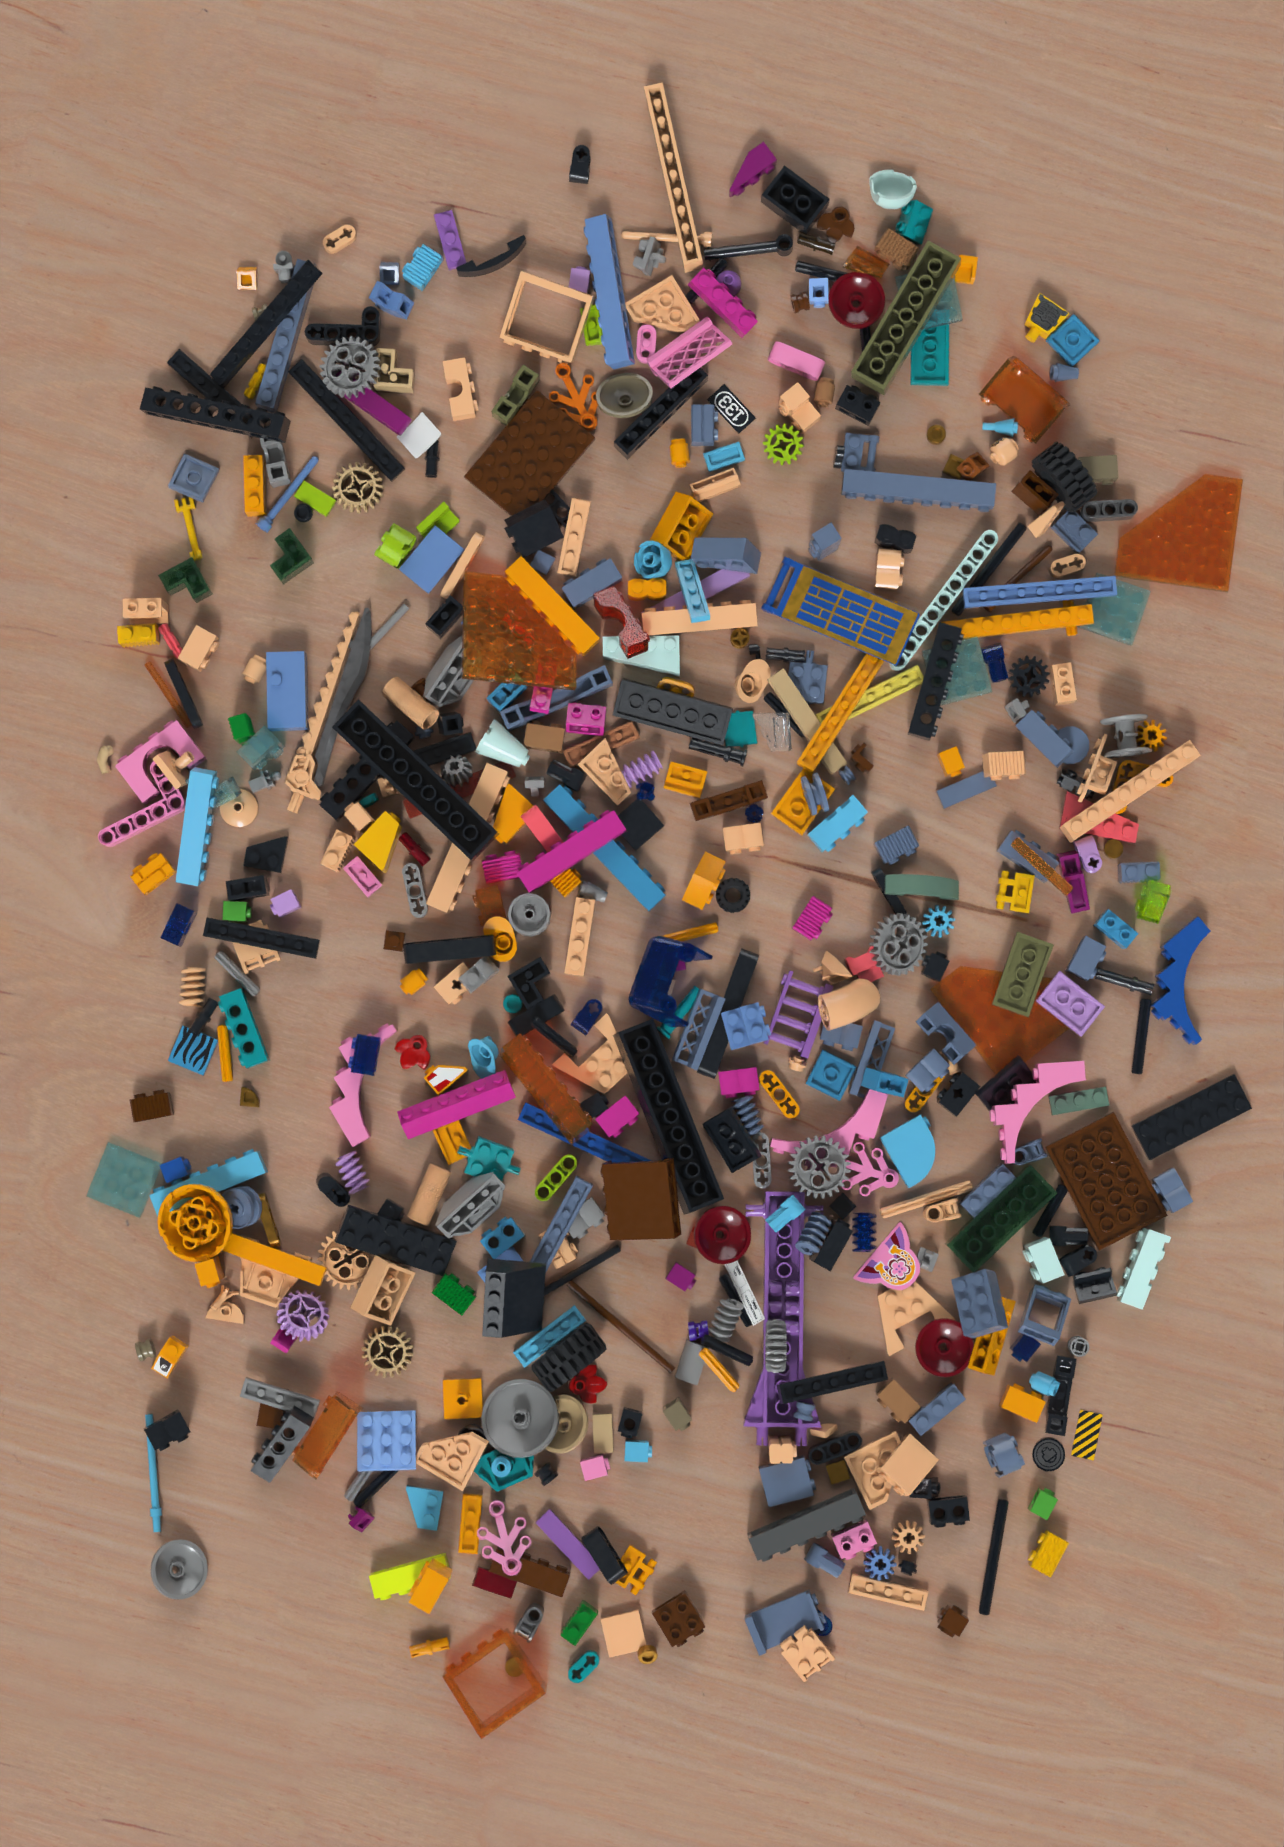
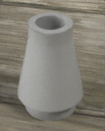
M583 881L578 891V895L582 898L603 903L608 893L590 881Z

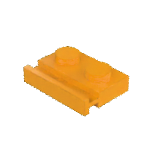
M671 761L663 789L700 799L708 771Z
M459 1120L433 1130L448 1165L467 1157L457 1154L459 1146L467 1149L472 1148Z

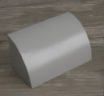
M686 1340L675 1377L698 1385L704 1365V1360L699 1356V1352L703 1348H709Z

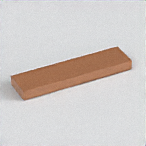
M633 721L604 732V736H595L563 750L569 767L578 766L577 764L604 738H606L611 751L640 739Z

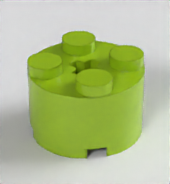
M393 523L389 531H386L382 536L381 541L383 544L377 548L374 555L399 569L405 561L404 558L411 552L417 538L414 534Z

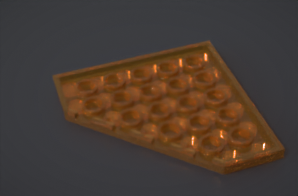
M1204 474L1196 482L1120 537L1114 576L1228 592L1243 479Z
M465 571L463 574L462 679L575 691L576 652L572 647L569 648L562 641L563 638L544 622L545 619L525 602L526 600L516 589L513 590L502 575Z
M960 966L933 986L930 991L976 1044L974 1048L995 1075L1018 1055L1024 1062L1028 1061L1069 1029V1027L1036 1001L1033 1003L1029 1017L991 1005L1003 972ZM1042 978L1035 1000L1053 978Z

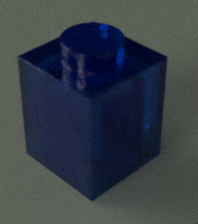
M1021 1333L1009 1349L1013 1351L1011 1355L1019 1362L1022 1359L1028 1362L1041 1344L1036 1339Z

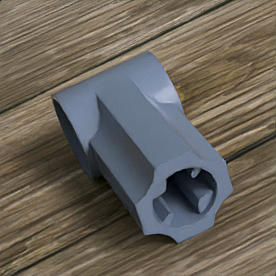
M813 1543L804 1560L818 1569L821 1568L838 1578L844 1569L845 1563L828 1553L829 1551L819 1544Z

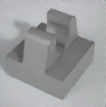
M1017 698L1007 704L1005 709L1015 723L1027 715L1025 710L1030 705L1027 700L1020 703Z
M544 776L525 777V788H531V797L539 796V788H544L545 785Z
M920 1247L916 1256L920 1268L932 1272L939 1254Z

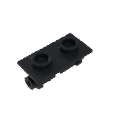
M1062 769L1061 776L1063 778L1059 776L1057 780L1059 787L1071 792L1074 786H1077L1075 794H1077L1080 784L1085 783V779L1077 776V773L1070 769H1067V771ZM1088 789L1084 798L1088 799L1089 797L1092 799L1095 792Z

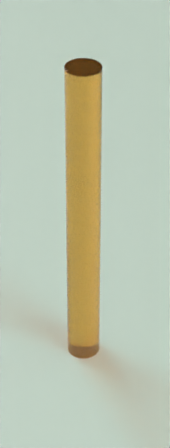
M147 662L144 666L186 728L192 726L188 716L152 662Z

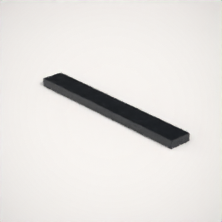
M302 359L288 371L296 382L391 482L405 470L402 464L332 390L326 387L327 385Z

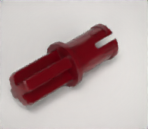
M407 832L399 836V841L410 852L409 855L415 857L422 867L431 860L420 847L421 845L417 844Z

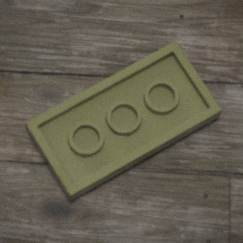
M1017 932L991 1005L1029 1017L1054 944Z

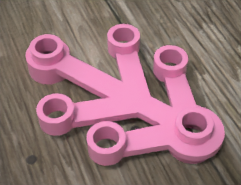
M862 1142L854 1143L853 1150L858 1154L863 1165L845 1159V1162H851L846 1168L860 1173L847 1180L850 1182L848 1188H842L849 1190L853 1185L871 1176L878 1178V1180L869 1185H861L859 1193L862 1196H868L871 1191L881 1186L886 1188L896 1186L899 1181L898 1173L888 1168L883 1158V1151L880 1148H874L871 1151L872 1158L877 1160L881 1171L873 1169L864 1151V1144ZM857 1144L862 1145L861 1151H856L855 1146ZM875 1150H879L881 1153L878 1158L873 1154ZM833 1163L829 1165L831 1167H837ZM887 1175H892L893 1180L891 1182L886 1181ZM863 1187L868 1188L867 1194L861 1192Z
M495 1500L489 1506V1513L495 1517L500 1538L490 1533L486 1527H480L477 1530V1537L480 1540L486 1539L503 1549L505 1557L494 1552L491 1546H485L482 1549V1556L500 1563L504 1573L513 1576L521 1570L520 1558L524 1551L531 1546V1538L529 1536H522L519 1547L514 1554L512 1553L511 1546L520 1531L526 1527V1520L523 1517H518L508 1536L502 1516L505 1506L503 1502ZM499 1507L500 1512L495 1513L493 1508ZM523 1521L524 1525L520 1527L517 1525V1522ZM484 1530L486 1535L480 1536L479 1532ZM527 1539L529 1544L523 1545L522 1540ZM486 1549L491 1550V1554L485 1555L484 1551ZM508 1564H515V1568L509 1569Z

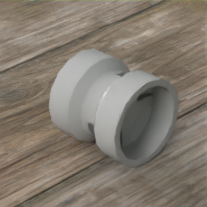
M1074 1336L1068 1341V1350L1073 1355L1082 1357L1088 1353L1089 1343L1080 1336Z

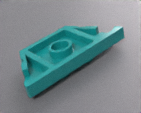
M495 1449L483 1454L474 1470L482 1480L486 1481L498 1492L533 1476L534 1455L525 1458L507 1456L512 1463L511 1470L507 1476L497 1477L493 1474L491 1466L497 1456L504 1454ZM499 1464L497 1468L499 1470H504L505 1466L503 1464Z

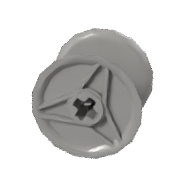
M1132 714L1101 720L1100 723L1103 725H1115L1116 735L1114 739H1117L1118 750L1107 752L1104 757H1129L1152 752L1151 748L1137 747L1136 737H1138V733H1135L1134 725L1135 722L1145 720L1148 715ZM1120 731H1121V733L1123 734V740H1122V742H1120V739H1119V732H1120Z

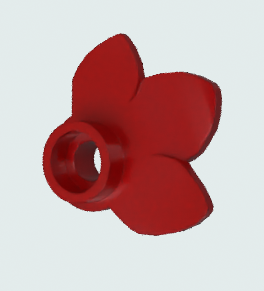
M414 1035L410 1039H401L394 1048L397 1052L402 1053L400 1064L403 1069L411 1068L417 1064L425 1070L430 1063L431 1056L427 1051L428 1042L422 1035ZM415 1042H419L421 1047H415Z
M593 1364L581 1370L578 1376H574L569 1382L570 1391L575 1395H579L581 1400L588 1404L596 1403V1393L602 1392L607 1386V1382L603 1378L596 1376L597 1366ZM578 1382L582 1383V1387L580 1389H577L576 1384Z

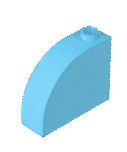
M917 1115L879 1137L907 1188L923 1180L934 1163L935 1143L929 1130L931 1125L926 1116L922 1118L921 1115Z

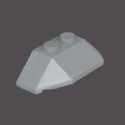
M465 633L449 644L426 677L424 697L437 707L460 701L482 669L481 643L468 633Z
M493 1172L472 1177L443 1203L435 1224L436 1227L447 1238L472 1233L500 1207L503 1190L505 1189L504 1183Z

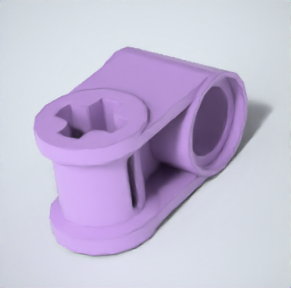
M1089 835L1073 841L1074 848L1079 855L1084 870L1088 873L1097 872L1102 866V859L1093 836ZM1090 859L1093 862H1097L1095 868H1093V866L1088 865Z

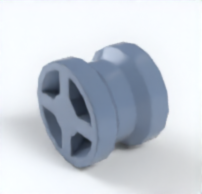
M797 1401V1411L793 1417L812 1421V1411L815 1410L816 1406Z

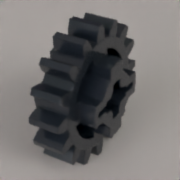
M1027 655L1024 661L1018 658V664L1013 663L1011 665L1014 670L1010 669L1008 671L1012 675L1008 678V681H1013L1010 687L1017 688L1016 694L1021 691L1022 697L1029 693V697L1032 698L1034 692L1040 695L1039 689L1045 690L1046 686L1044 684H1048L1050 681L1046 679L1050 672H1045L1048 666L1041 665L1042 659L1037 662L1036 656L1029 660ZM1028 664L1025 670H1019L1021 666ZM1036 667L1039 669L1041 675L1037 673L1035 669ZM1030 671L1033 678L1027 683V676L1024 675ZM1017 679H1020L1022 686L1018 683ZM1033 683H1035V684H1038V683H1039V685H1038L1037 687H1035V688H1033V689H1030V686H1031Z

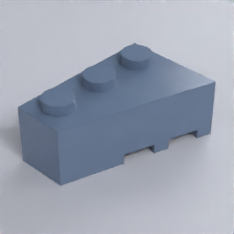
M695 537L691 560L700 568L709 567L753 574L758 573L761 552L747 538Z

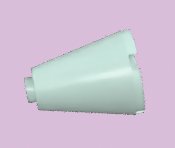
M494 719L475 752L520 767L521 764L525 766L530 758L528 755L529 750Z

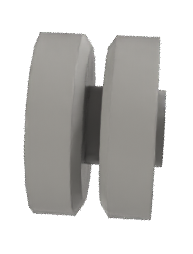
M526 893L519 895L512 901L509 906L508 918L516 932L523 936L533 937L540 935L547 929L550 924L551 912L548 904L542 897L537 894ZM531 911L533 913V916L531 918H527L526 913H529Z

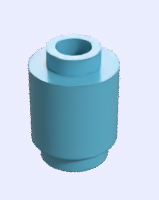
M1040 1371L1036 1374L1033 1373L1029 1380L1031 1389L1046 1396H1055L1060 1385L1056 1378Z
M504 1455L497 1456L491 1466L493 1474L497 1477L507 1476L512 1467L511 1460ZM503 1464L505 1469L499 1470L497 1466Z

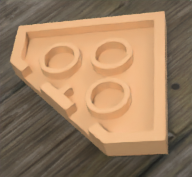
M672 275L625 303L629 316L636 323L683 334L700 322Z
M896 1431L843 1456L869 1510L888 1500L892 1484L884 1482L879 1477L880 1473L876 1470L885 1463L901 1443Z
M474 1432L426 1442L421 1445L416 1455V1464L463 1491L489 1441Z

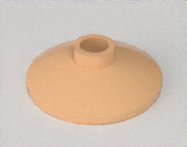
M235 789L228 792L222 798L220 813L224 821L229 825L244 827L252 823L256 818L258 803L250 792L243 789ZM236 804L241 805V809L239 811L235 810Z

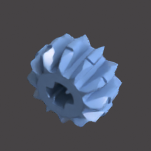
M879 1546L878 1552L875 1549L871 1550L873 1555L865 1554L870 1560L863 1561L864 1565H869L864 1569L865 1572L871 1571V1578L877 1574L878 1581L881 1580V1575L888 1579L887 1572L894 1574V1570L890 1567L897 1566L896 1562H892L895 1559L894 1554L889 1555V1549H886L883 1553L882 1546ZM878 1559H882L883 1563H885L884 1566L881 1564V1568H878L877 1564H875L876 1561L878 1562Z

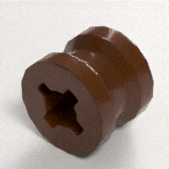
M805 291L801 292L800 295H790L795 314L803 309L805 311L810 310L809 300Z

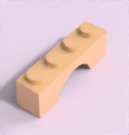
M576 897L565 966V974L584 977L595 900Z

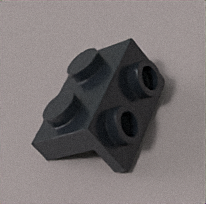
M1101 1267L1093 1272H1079L1076 1276H1073V1286L1079 1304L1117 1296L1111 1268Z

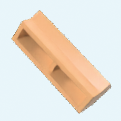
M734 467L690 484L693 497L699 503L741 486Z

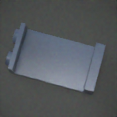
M809 1589L745 1615L744 1620L759 1656L765 1654L767 1649L780 1645L789 1636L795 1639L794 1633L804 1625L808 1630L810 1628L814 1631L820 1629V1631L824 1630V1624L827 1622L823 1612L819 1613L816 1605H819L815 1593L811 1594Z

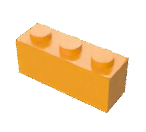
M243 455L245 513L248 517L266 516L265 458L263 455Z

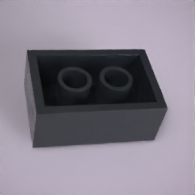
M785 165L761 195V203L804 234L811 230L829 206L830 201L828 197Z

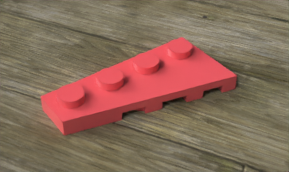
M1067 791L1060 827L1094 803L1085 799L1082 802H1078L1079 796ZM1115 813L1085 834L1135 844L1139 824Z

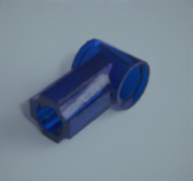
M1001 643L981 647L982 656L985 664L988 666L992 683L1007 680L1009 677L1004 663L1005 656Z

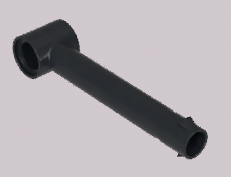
M782 234L778 236L776 241L719 248L707 247L704 249L705 260L710 262L713 259L773 252H777L780 256H788L793 250V240L789 235ZM782 242H787L789 247L783 249L779 245Z

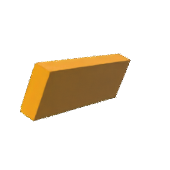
M463 1493L458 1553L478 1554L479 1538L477 1537V1530L480 1528L483 1495Z

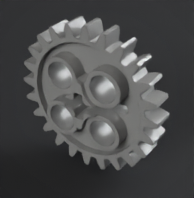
M350 336L349 341L343 337L342 343L336 340L335 347L329 345L331 351H324L327 358H321L325 364L319 366L324 370L320 375L324 378L322 381L324 384H327L326 387L332 390L335 395L339 393L342 398L346 393L349 399L352 393L357 398L358 392L361 391L365 394V388L371 390L372 388L369 384L377 383L374 377H380L376 370L381 369L377 364L381 360L377 357L378 352L374 350L372 344L369 345L367 340L362 342L360 337H357L355 341ZM345 353H348L347 357L345 359H342V356ZM365 358V361L359 364L360 359ZM342 371L341 375L336 377L337 372ZM359 375L358 380L353 382L354 377Z
M897 913L896 915L890 914V918L883 917L884 923L878 922L879 929L873 928L876 935H870L874 939V942L869 943L870 946H874V949L870 951V953L875 954L872 960L878 961L876 966L882 967L881 971L888 972L891 975H907L908 971H914L913 966H920L918 960L924 961L921 954L927 953L923 947L928 945V943L923 941L928 937L922 935L925 928H919L921 922L916 921V918L910 917L909 914Z
M816 1135L813 1141H811L807 1137V1144L800 1141L801 1148L794 1147L797 1153L790 1154L794 1158L793 1161H788V1164L793 1165V1168L788 1169V1172H793L794 1174L790 1179H796L793 1186L800 1185L799 1192L806 1190V1196L813 1192V1198H817L818 1193H820L821 1198H825V1193L831 1197L832 1190L836 1193L839 1192L838 1185L841 1187L845 1186L842 1180H849L845 1176V1173L851 1172L849 1169H846V1166L850 1165L851 1162H845L849 1155L842 1154L845 1150L844 1147L838 1149L839 1142L832 1144L833 1138H829L826 1141L825 1136H822L819 1141ZM819 1148H823L826 1152L825 1157L822 1159L818 1158L816 1154ZM808 1153H811L813 1155L815 1161L818 1164H823L821 1168L825 1172V1174L828 1175L830 1181L826 1180L825 1176L820 1170H815L817 1165L809 1157ZM805 1159L810 1162V1168L806 1171L801 1167V1163ZM832 1163L837 1166V1172L833 1175L828 1171V1167ZM816 1175L822 1178V1183L819 1186L813 1184V1177Z

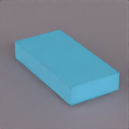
M739 442L703 453L709 472L745 461Z

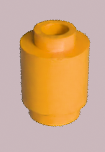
M686 439L671 440V445L669 446L671 464L675 465L676 468L686 467L687 463H690L689 447Z
M420 968L413 969L400 980L402 984L399 987L406 995L408 993L413 995L429 979Z

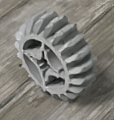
M776 1319L767 1321L765 1333V1366L768 1372L773 1373L785 1371L787 1352L786 1323Z

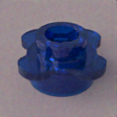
M649 782L636 785L638 790L636 798L638 800L648 799L653 801L655 799L653 794L654 785Z

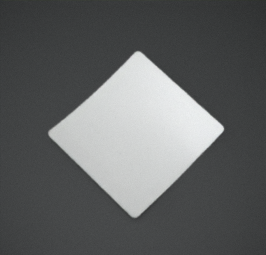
M421 412L401 436L397 435V438L415 458H418L441 436V432Z

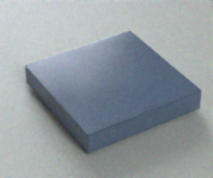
M184 453L168 484V488L203 503L219 473V468Z

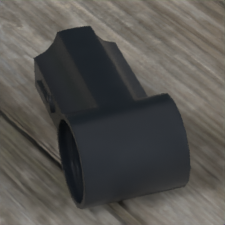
M554 759L546 772L547 775L564 783V785L576 792H579L587 777V774L573 767L570 768Z
M1049 1226V1238L1053 1246H1066V1244L1087 1245L1088 1228Z

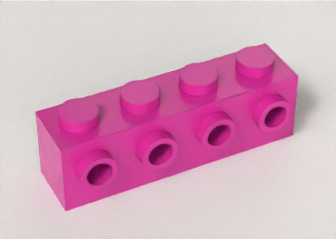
M703 267L689 282L688 286L743 338L758 322L756 320L757 316L751 310H746L742 306L743 302L737 296L733 297L729 293V288L724 283H719L711 270H706Z

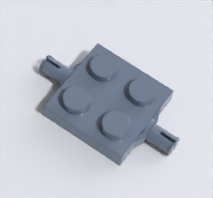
M807 650L806 661L800 663L790 662L788 676L808 705L813 703L824 704L828 665L814 663V651H811L810 654V650Z

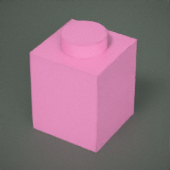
M603 1454L580 1460L585 1481L608 1475L607 1470L610 1469L608 1458H604Z

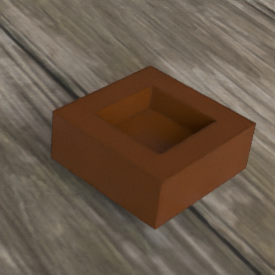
M386 930L383 949L403 952L406 933Z

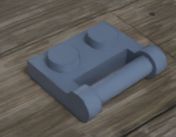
M846 433L844 441L845 453L841 471L844 472V469L875 472L876 447L880 437L876 435ZM866 442L869 443L866 467H861L863 444Z

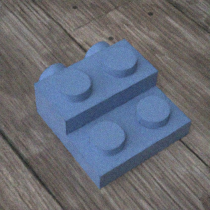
M758 1002L721 1013L731 1050L769 1040L768 1036L771 1035L770 1028L763 1021V1017H766L764 1006H759Z

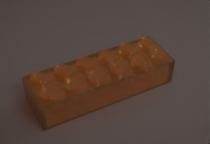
M518 1034L501 1048L500 1057L569 1143L573 1145L590 1131L593 1124L591 1122L592 1118L588 1112H583L580 1109L579 1101L574 1096L571 1097L568 1094L567 1086L555 1078L556 1073L554 1070L543 1063L544 1058L538 1051L534 1052L530 1047L532 1046L530 1040L526 1036L522 1037L521 1034Z

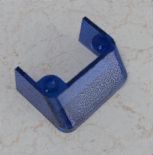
M663 936L650 938L628 997L630 1005L669 1027L688 1026L689 1022L674 1015L677 1004L675 999L667 993L679 960L682 962L711 960L713 956L687 942Z

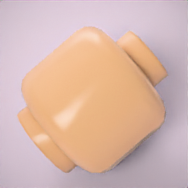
M1002 437L991 445V454L989 456L993 463L1005 466L1017 457L1019 448L1012 438Z

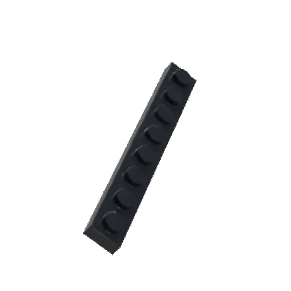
M309 259L210 373L211 377L221 387H226L323 274Z

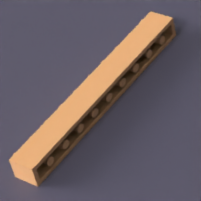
M663 82L645 86L646 100L685 273L703 268V261Z

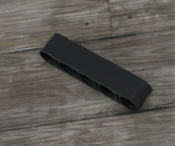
M494 935L403 944L405 964L496 955Z

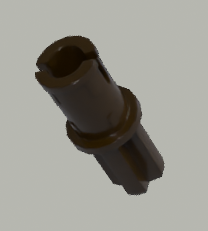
M800 233L797 243L813 248V251L819 250L830 255L834 251L835 243L822 240L820 236L816 238L804 233Z

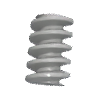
M721 1299L720 1303L724 1307H717L721 1314H714L718 1321L712 1320L711 1323L715 1327H709L708 1330L716 1339L729 1342L733 1334L732 1330L736 1327L735 1323L738 1322V1316L741 1315L744 1305L734 1299Z

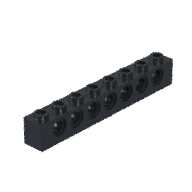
M153 386L152 389L145 387L140 405V410L146 415L282 443L286 442L291 423L285 417L286 414L279 411L269 413L268 410L258 407L254 410L244 404L234 406L229 401L222 400L220 403L210 397L200 399L197 395L187 393V396L175 390L165 392L164 389ZM166 400V403L161 406V403ZM183 403V407L178 410L179 405ZM198 407H201L200 411L198 413H195L196 409ZM218 410L217 415L213 417V413ZM233 414H236L235 418L233 420H230V417ZM253 417L252 422L248 424V420ZM268 421H271L270 425L268 427H265V424Z

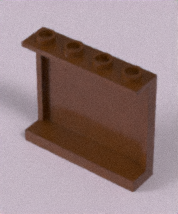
M666 1158L663 1161L613 1163L612 1160H609L602 1164L601 1176L604 1181L603 1195L606 1199L605 1214L608 1218L607 1233L610 1236V1240L675 1239L682 1235L674 1158Z

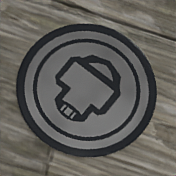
M1042 1439L1033 1448V1461L1041 1470L1054 1471L1063 1464L1065 1450L1062 1444L1055 1439Z

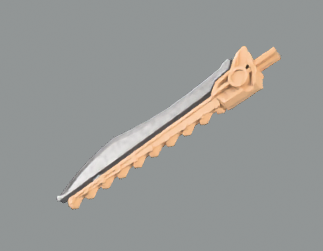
M369 608L364 609L354 641H352L360 618V613L351 612L349 615L351 626L343 630L345 641L337 645L339 657H334L331 660L334 670L325 675L327 687H322L319 690L322 701L314 704L316 716L308 720L310 731L302 735L304 747H299L296 750L297 754L294 755L284 783L293 792L287 810L298 814L304 797L318 801L321 798L319 787L324 785L327 767L338 734L332 726L346 713L365 677L371 647V611ZM349 648H351V651H350V654H349V657H348V660H347V663H346V666H345V669H344V672H343V675H342V678H341V681H340V684H339L337 693H336V695H335V698H334V701H333V704H332V707H331V710H330V713H329V716H328V719H327V722H326V725H325V728H324V731H323V734H322V737H321V740H320V743H319V746H318V749H317V752H316V755H315V757H316V759H317V762H318V764H319V765H318V768H317V764H316V762H315V760H314L313 754H314V751H315V748H316V745H317V742H318V739H319V736H320V733H321V730H322V727H323V724H324L326 715H327V713H328V710H329V707H330V704H331V701H332V698H333V695H334V692H335V689H336V686H337V683H338V680H339V677H340V674H341V671H342V668H343V665H344V662H345V659H346L348 650H349Z

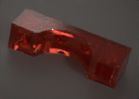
M614 586L594 593V607L601 618L614 619L624 626V629L619 633V646L627 659L647 652L648 642H650L649 635L646 631L643 632L639 619L634 618L632 609L629 605L625 604L622 593L618 592Z

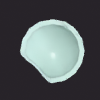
M882 170L874 173L869 178L872 199L884 209H899L906 206L914 197L917 189L916 181L912 176L909 177L903 173L894 172V170Z

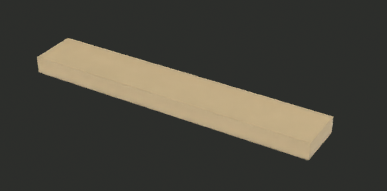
M783 668L768 678L767 681L808 742H810L821 723ZM832 743L821 760L830 775L847 764L834 743Z

